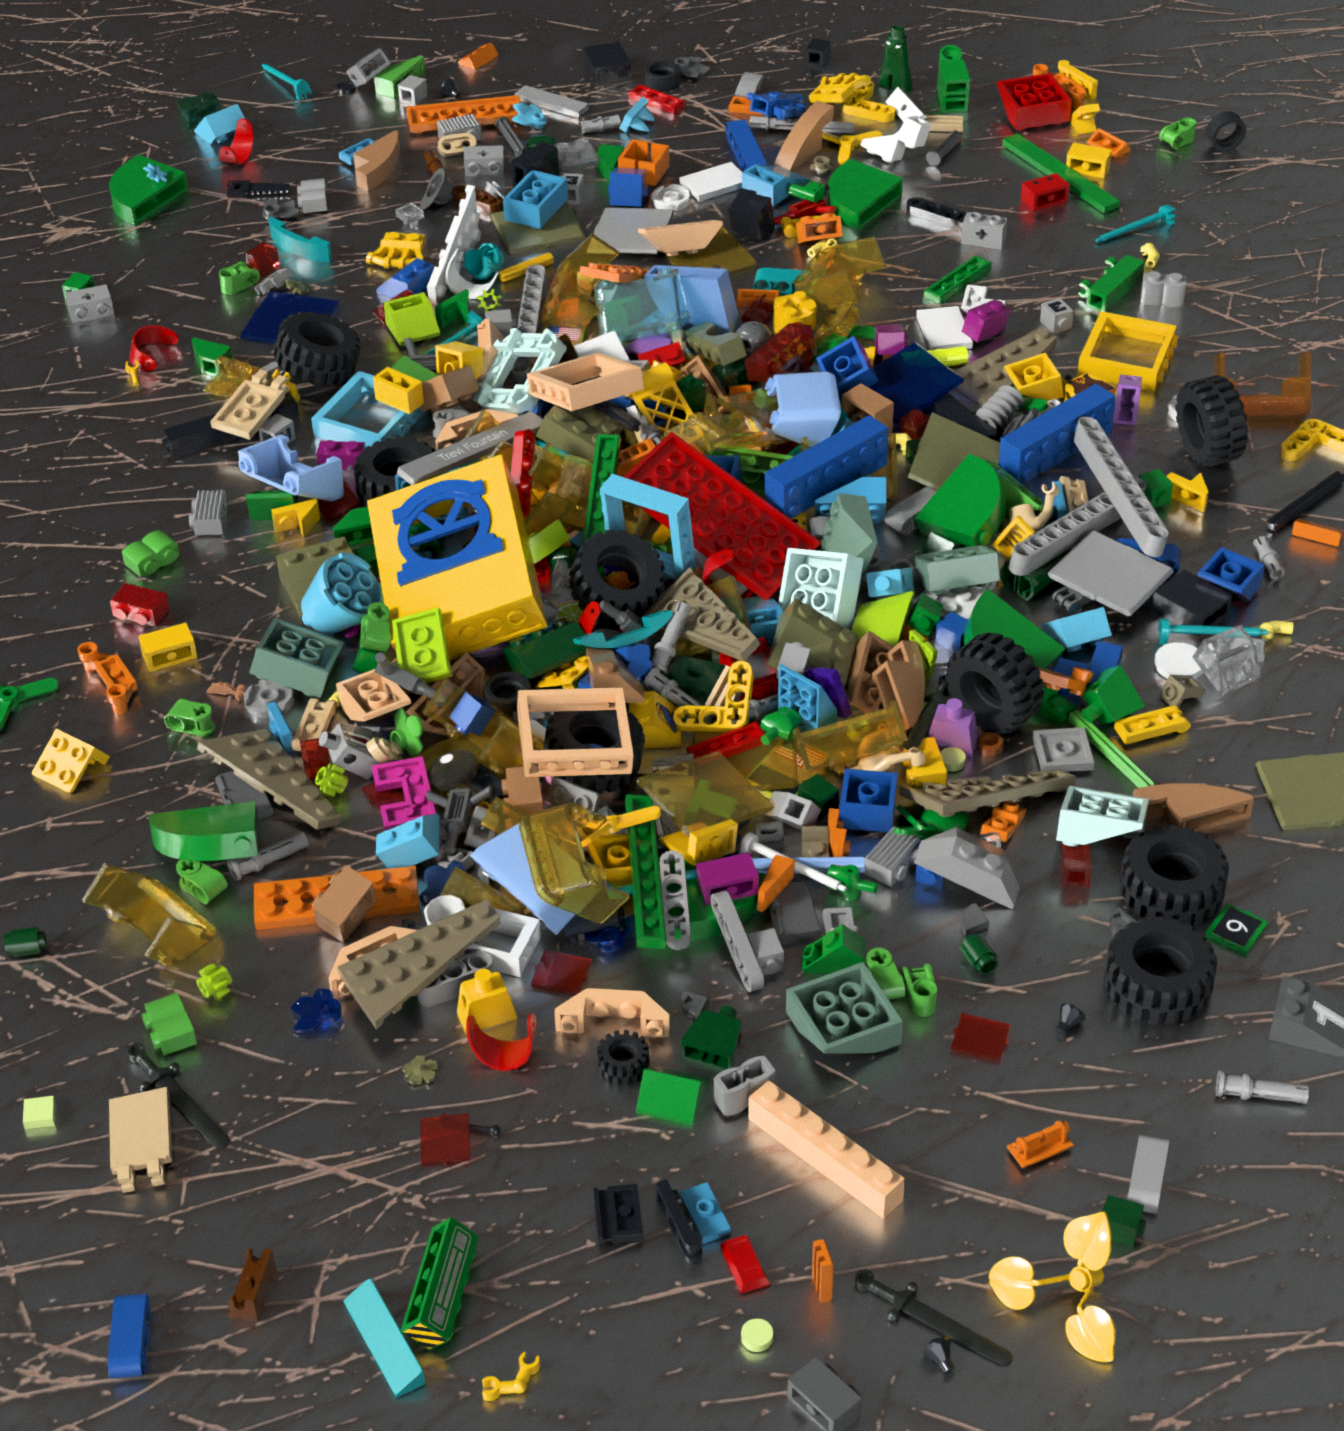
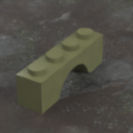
M708 321L684 331L686 336L684 341H686L688 350L723 366L747 356L741 335L734 332L718 335L715 324Z

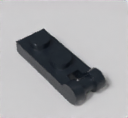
M667 1179L657 1182L656 1202L685 1261L693 1265L700 1263L703 1257L701 1234L697 1231H692L694 1229L692 1219L688 1212L683 1213L681 1209L682 1201L676 1189L672 1190Z

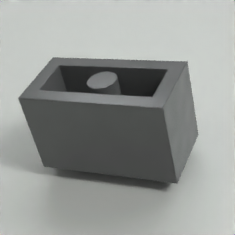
M817 1357L813 1358L788 1379L787 1398L823 1431H844L861 1416L862 1398L857 1389L852 1385L844 1383L838 1377L833 1367L829 1364H823Z

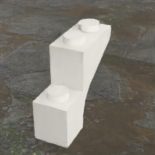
M918 116L905 117L902 127L894 135L866 138L862 140L861 146L866 148L868 153L881 156L882 160L892 163L893 161L902 160L906 147L915 149L925 145L932 123Z

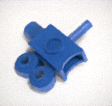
M774 91L769 92V94L757 95L751 92L747 94V99L751 101L750 111L764 114L766 117L780 120H788V117L800 118L807 110L801 94L787 95Z

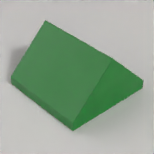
M283 490L252 491L246 494L251 521L273 520L271 509L298 503V495H293Z
M657 1066L645 1068L636 1114L693 1126L709 1083V1078Z

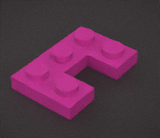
M423 756L371 766L376 792L402 787L405 802L380 806L385 831L421 816L436 814L434 803L428 801L426 797L427 790H431Z

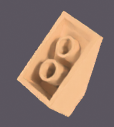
M375 669L336 683L341 708L350 720H370L411 704V699L398 684L375 673Z

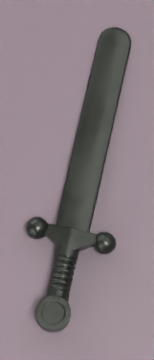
M946 675L939 677V685L935 693L924 695V702H927L903 744L905 749L909 750L912 747H919L933 722L938 705H947L949 699L945 697V694L948 691L949 683L946 682Z
M131 1044L128 1048L130 1061L136 1064L139 1063L150 1075L148 1081L140 1084V1090L145 1092L150 1091L154 1086L158 1088L167 1087L170 1101L215 1148L225 1147L229 1142L228 1136L170 1076L172 1073H177L180 1070V1065L177 1062H172L169 1067L159 1068L146 1055L143 1044Z
M862 1269L856 1273L855 1287L859 1291H871L893 1303V1309H890L887 1313L889 1321H897L899 1313L903 1311L997 1364L1008 1365L1012 1361V1354L1007 1349L912 1298L911 1295L918 1291V1286L915 1282L907 1283L906 1289L898 1292L875 1280L870 1270Z

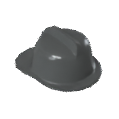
M439 168L431 177L427 191L420 203L421 210L426 209L432 203L443 205L450 200L454 184L445 176L443 168Z

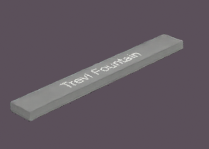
M530 411L399 466L397 474L411 485L429 480L513 444L514 434L518 430L530 429L533 434H536L543 419Z

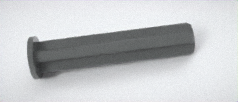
M507 117L498 118L495 122V127L501 131L516 155L520 156L525 153L526 147L511 127L510 120Z
M953 131L938 147L929 151L926 155L927 162L932 166L940 164L941 159L962 140V132Z

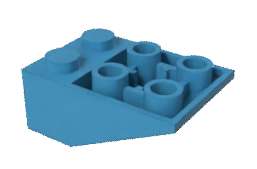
M754 164L742 172V188L756 191L757 195L771 197L772 206L790 196L789 188L791 184L805 186L810 182L809 178L781 166Z
M862 477L815 500L814 517H830L831 505L833 502H836L838 493L865 496L872 522L876 524L885 519L886 477Z
M759 596L723 601L728 610L733 612L737 619L756 638L764 636L768 647L772 646L779 617L783 613L781 606L773 598L764 600Z
M780 664L778 709L785 706L798 712L801 716V724L796 728V733L818 745L837 729V709L822 686Z

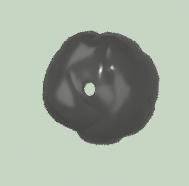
M749 321L737 329L736 334L741 335L744 347L752 348L754 358L767 359L770 356L773 338L766 325L757 321Z

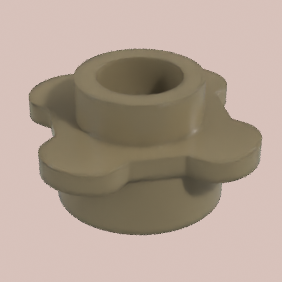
M826 156L815 157L814 164L810 165V169L816 170L817 173H826L829 168L833 167V163Z

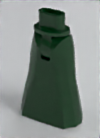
M891 26V33L888 34L885 43L878 86L885 89L891 87L892 91L899 87L904 93H907L913 89L909 67L907 36L905 35V29L902 27Z
M1072 549L1067 550L1025 576L1013 574L1009 570V563H1006L1000 570L1003 585L1012 592L1017 590V594L1020 597L1029 601L1051 582L1055 581L1049 578L1047 573Z

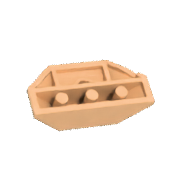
M719 220L638 228V233L657 250L666 252L667 256L679 255V251H686L687 254L698 253V249L706 248L723 223Z
M484 319L481 324L477 325L478 347L483 348L484 370L480 375L481 382L498 352L493 347L497 339L500 342L504 339V335L490 319Z

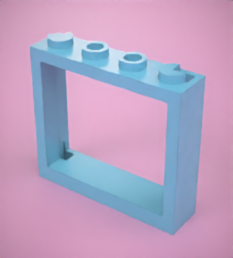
M358 371L311 420L314 437L333 441L365 442L366 447H371L374 442H382L386 438L397 439V437H403L407 430L425 412L421 413L420 408H417L411 414L400 410L379 433L338 422L365 394L375 396L374 375Z
M611 474L607 481L602 483L603 486L600 488L599 493L602 500L605 530L614 529L615 532H619V530L626 531L622 500L667 514L669 516L673 555L657 550L660 554L659 560L662 559L664 562L666 577L677 580L689 567L694 572L696 561L689 499Z

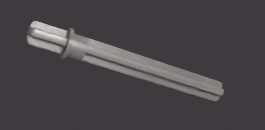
M751 116L749 126L750 128L766 129V131L768 129L791 131L799 119L780 120L771 117ZM831 121L823 127V131L836 134H853L854 123Z

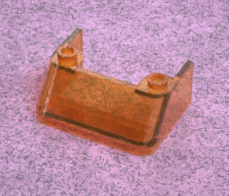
M1225 352L1214 355V375L1225 377ZM1311 352L1299 354V377L1286 378L1281 384V395H1240L1239 398L1243 401L1247 420H1300L1309 415L1311 410ZM1225 377L1229 379V382L1233 383L1234 389L1237 390L1236 382L1229 377Z

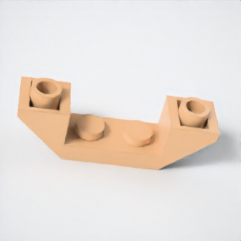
M486 409L448 421L435 440L436 451L518 417V414Z
M389 926L341 948L329 976L332 998L336 1000L351 993L338 974V966L417 930Z
M586 988L555 1008L556 1031L584 1033L587 1015L640 1018L641 1036L670 1038V1014L644 991Z

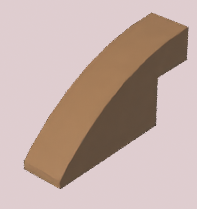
M817 100L806 110L787 136L774 166H781L790 171H795L822 149L823 127L833 120V105Z
M395 130L353 153L357 187L369 192L392 173L400 155L398 131Z
M900 641L887 653L890 661H885L872 673L887 719L894 732L895 740H899L914 727L922 711L925 695V674L917 641Z
M1169 783L1134 789L1133 792L1134 797L1149 799L1146 820L1165 816L1171 825H1178V828L1185 829V827L1193 828L1194 832L1250 818L1254 803V797L1250 794L1207 784Z

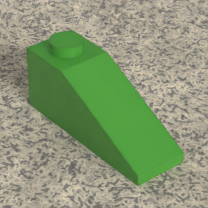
M418 56L388 66L374 76L376 93L392 98L398 96V85L410 75L421 77L425 74L424 56Z

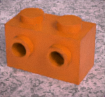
M833 213L823 214L819 219H813V216L802 217L801 221L796 223L798 244L828 240L830 238L838 239L843 236L841 217L833 216Z

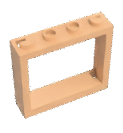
M598 352L527 373L531 396L570 411L644 389L642 379L644 374L641 367ZM597 376H602V377H599V378H596V379H592V380H589V381H586V382H583V383H579V384H576V385H571V384H574V383H577V382H580V381H584V380H587V379H590V378H594V377H597Z
M623 688L518 690L517 713L525 777L632 774L633 749ZM616 710L622 748L533 751L529 712ZM624 761L625 764H618V762Z

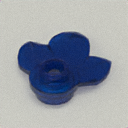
M633 914L624 918V931L619 932L618 927L611 926L584 933V937L588 942L597 944L602 952H615L622 947L624 939L635 932V916Z
M325 988L317 989L312 997H301L291 1005L293 1013L300 1017L293 1027V1031L296 1033L314 1031L321 1024L332 1025L342 1015L340 1002L334 999V994L331 990Z

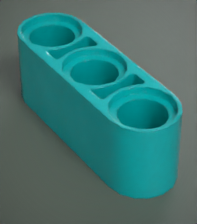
M764 267L756 272L753 289L779 290L780 296L803 291L806 293V296L810 297L813 294L816 277L811 271Z

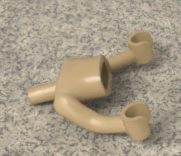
M1052 482L1053 487L1048 491V487L1045 484L1042 485V491L1046 496L1043 510L1039 516H1035L1031 504H1022L1010 508L1009 522L1004 517L1000 526L1002 532L1018 515L1035 532L1041 530L1052 514L1054 497L1059 494V487Z
M880 725L877 732L863 740L856 754L858 759L857 766L850 769L890 772L895 769V764L910 760L912 766H921L925 764L926 760L924 752L916 747L910 748L907 752L889 754L885 750L869 754L875 743L879 741L882 743L894 741L893 730L889 729L887 725Z

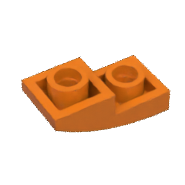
M1000 802L998 806L993 808L991 818L982 825L980 834L1006 842L1021 823L1027 809L1020 807L1017 802Z
M829 808L830 854L832 857H849L851 841L846 840L847 829H844V821L839 820L840 809Z

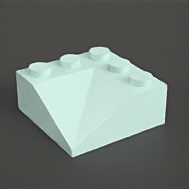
M788 548L778 603L782 611L784 612L796 598L851 631L864 559L845 553Z
M1069 786L1060 811L1056 840L1062 841L1067 846H1078L1079 844L1085 845L1117 835L1133 839L1137 835L1140 836V833L1145 828L1149 799Z

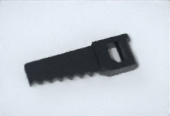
M230 180L227 183L226 196L229 198H245L250 194L289 193L290 184L250 183V180Z

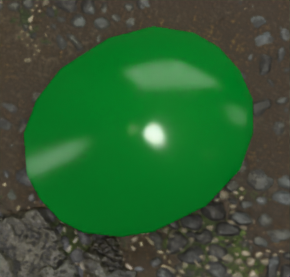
M926 809L921 816L922 821L927 822L942 833L955 827L964 831L969 822V817L965 811L955 812L954 816L942 817L939 816V813Z

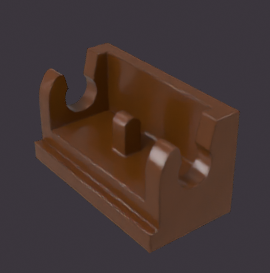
M248 1248L245 1254L246 1262L235 1293L230 1296L228 1301L229 1309L227 1315L233 1318L258 1321L276 1272V1265L272 1249L264 1248L261 1258H257L253 1255L252 1248Z

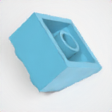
M238 104L205 116L194 131L209 144L215 142L220 144L228 140V137L235 135L238 120L245 117Z
M1104 607L1041 624L1043 631L1066 648L1067 652L1082 649L1081 644L1089 642L1090 646L1097 645L1098 641L1104 642V637L1112 636Z
M437 813L421 816L378 834L376 838V855L388 869L413 866L439 855L440 816Z

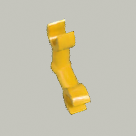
M526 1352L519 1356L520 1370L515 1380L499 1381L494 1376L483 1378L484 1388L494 1387L493 1390L482 1392L483 1400L495 1401L501 1394L524 1393L531 1375L536 1374L540 1370L539 1355H537L532 1364H525L527 1360Z

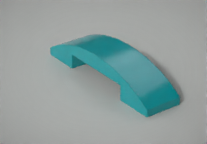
M273 217L268 218L271 237L281 249L308 260L332 261L330 242L316 236L309 240L287 230L286 223Z
M662 610L642 617L644 627L607 639L604 638L603 632H593L574 638L573 641L574 644L593 648H616L630 645L658 631L669 621L673 613L672 610Z

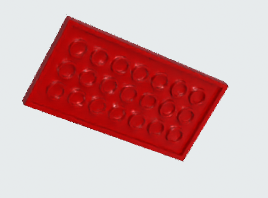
M672 431L624 476V478L688 498L694 548L707 558L718 551L732 550L734 553L733 559L720 568L764 600L772 598L781 588L788 548L817 551L822 543ZM639 506L670 529L669 516L667 514Z

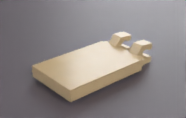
M259 370L251 381L244 380L210 421L212 428L251 439L285 398L284 395L289 390L288 385H284L287 382V377L278 375L269 387L270 381L264 379L268 376V372Z
M167 1087L109 1099L110 1168L113 1175H117L119 1184L122 1183L123 1193L135 1191L134 1171L147 1168L148 1176L152 1177L151 1183L153 1186L165 1184L164 1164L173 1162L170 1094Z

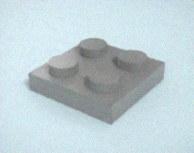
M1085 727L1033 730V741L1041 771L1060 769L1065 772L1094 769V759Z

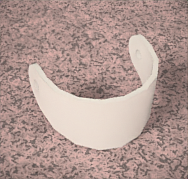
M457 248L446 269V282L450 291L455 295L467 289L469 290V299H477V296L481 297L484 295L483 290L486 292L489 290L499 272L497 271L489 283L483 285L468 282L460 276L455 267L454 260L459 250Z

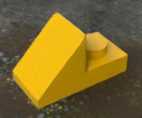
M1099 103L1080 106L1070 115L1069 122L1078 134L1096 132L1094 116L1100 111Z
M1172 472L1166 476L1173 484L1172 499L1204 513L1206 511L1209 492L1201 473L1191 481Z
M317 499L271 509L276 533L299 528L303 537H305L320 520Z

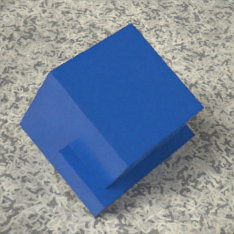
M614 168L610 172V184L608 186V194H610L609 205L641 207L643 205V196H648L650 193V185H646V169Z

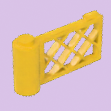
M662 363L643 371L644 389L626 394L625 396L635 401L642 415L646 416L649 425L656 426L654 423L655 416L668 420L666 428L656 426L663 433L661 440L671 432V430H668L670 421L683 425L681 434L672 432L688 444L705 440L706 435L675 383L669 365ZM672 389L676 396L675 401L662 398L663 392ZM646 399L657 401L655 410L645 407L642 401ZM659 403L672 407L670 415L657 411ZM675 408L686 413L685 420L672 416ZM685 426L695 429L698 435L692 438L683 435Z

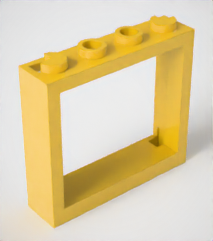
M1101 311L1080 355L1077 376L1090 373L1105 382L1118 384L1120 375L1142 377L1141 389L1155 392L1158 382L1162 383L1164 371L1167 372L1169 359L1172 360L1174 347H1177L1179 335H1176L1177 326ZM1106 333L1162 344L1153 368L1096 358L1095 356Z

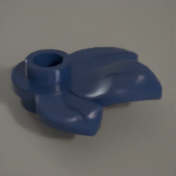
M453 860L447 868L438 865L428 867L424 872V879L429 887L419 895L420 900L425 904H429L431 900L439 896L453 895L464 901L468 894V886L464 881L466 875L464 866L460 862Z

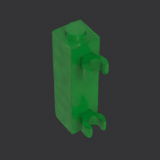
M1129 255L1124 256L1119 262L1114 257L1107 258L1105 263L1110 266L1104 269L1105 274L1094 284L1089 280H1082L1079 286L1085 289L1078 292V295L1082 298L1087 297L1086 307L1099 312H1107L1143 279L1145 261Z

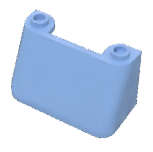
M826 371L778 374L768 379L765 386L767 395L770 397L777 395L779 406L777 411L774 410L769 421L772 424L773 434L808 447H812L831 436L841 414L834 374Z
M282 434L238 451L239 467L242 472L290 494L332 502L342 498L344 495L342 461L338 457L332 456L327 458L326 463L314 468L298 462L297 451H291L286 443L289 442V437Z
M525 819L479 846L470 857L491 879L498 884L500 883L536 917L542 920L547 928L557 935L599 890L601 885L595 879L598 874L586 863L582 867L543 834L544 828L534 819L531 822Z

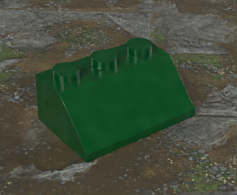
M563 618L552 622V627L546 630L543 628L531 632L530 637L525 639L519 637L509 642L510 645L503 648V652L511 672H516L524 675L526 678L533 679L586 655V648L593 647L574 644V638L586 634L576 621H566Z

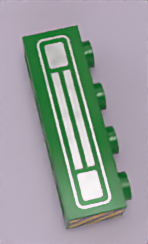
M452 1217L431 1229L400 1331L428 1350L447 1343L453 1336V1325L462 1305L461 1297L464 1287L469 1281L468 1273L471 1262L477 1253L476 1245L479 1236Z

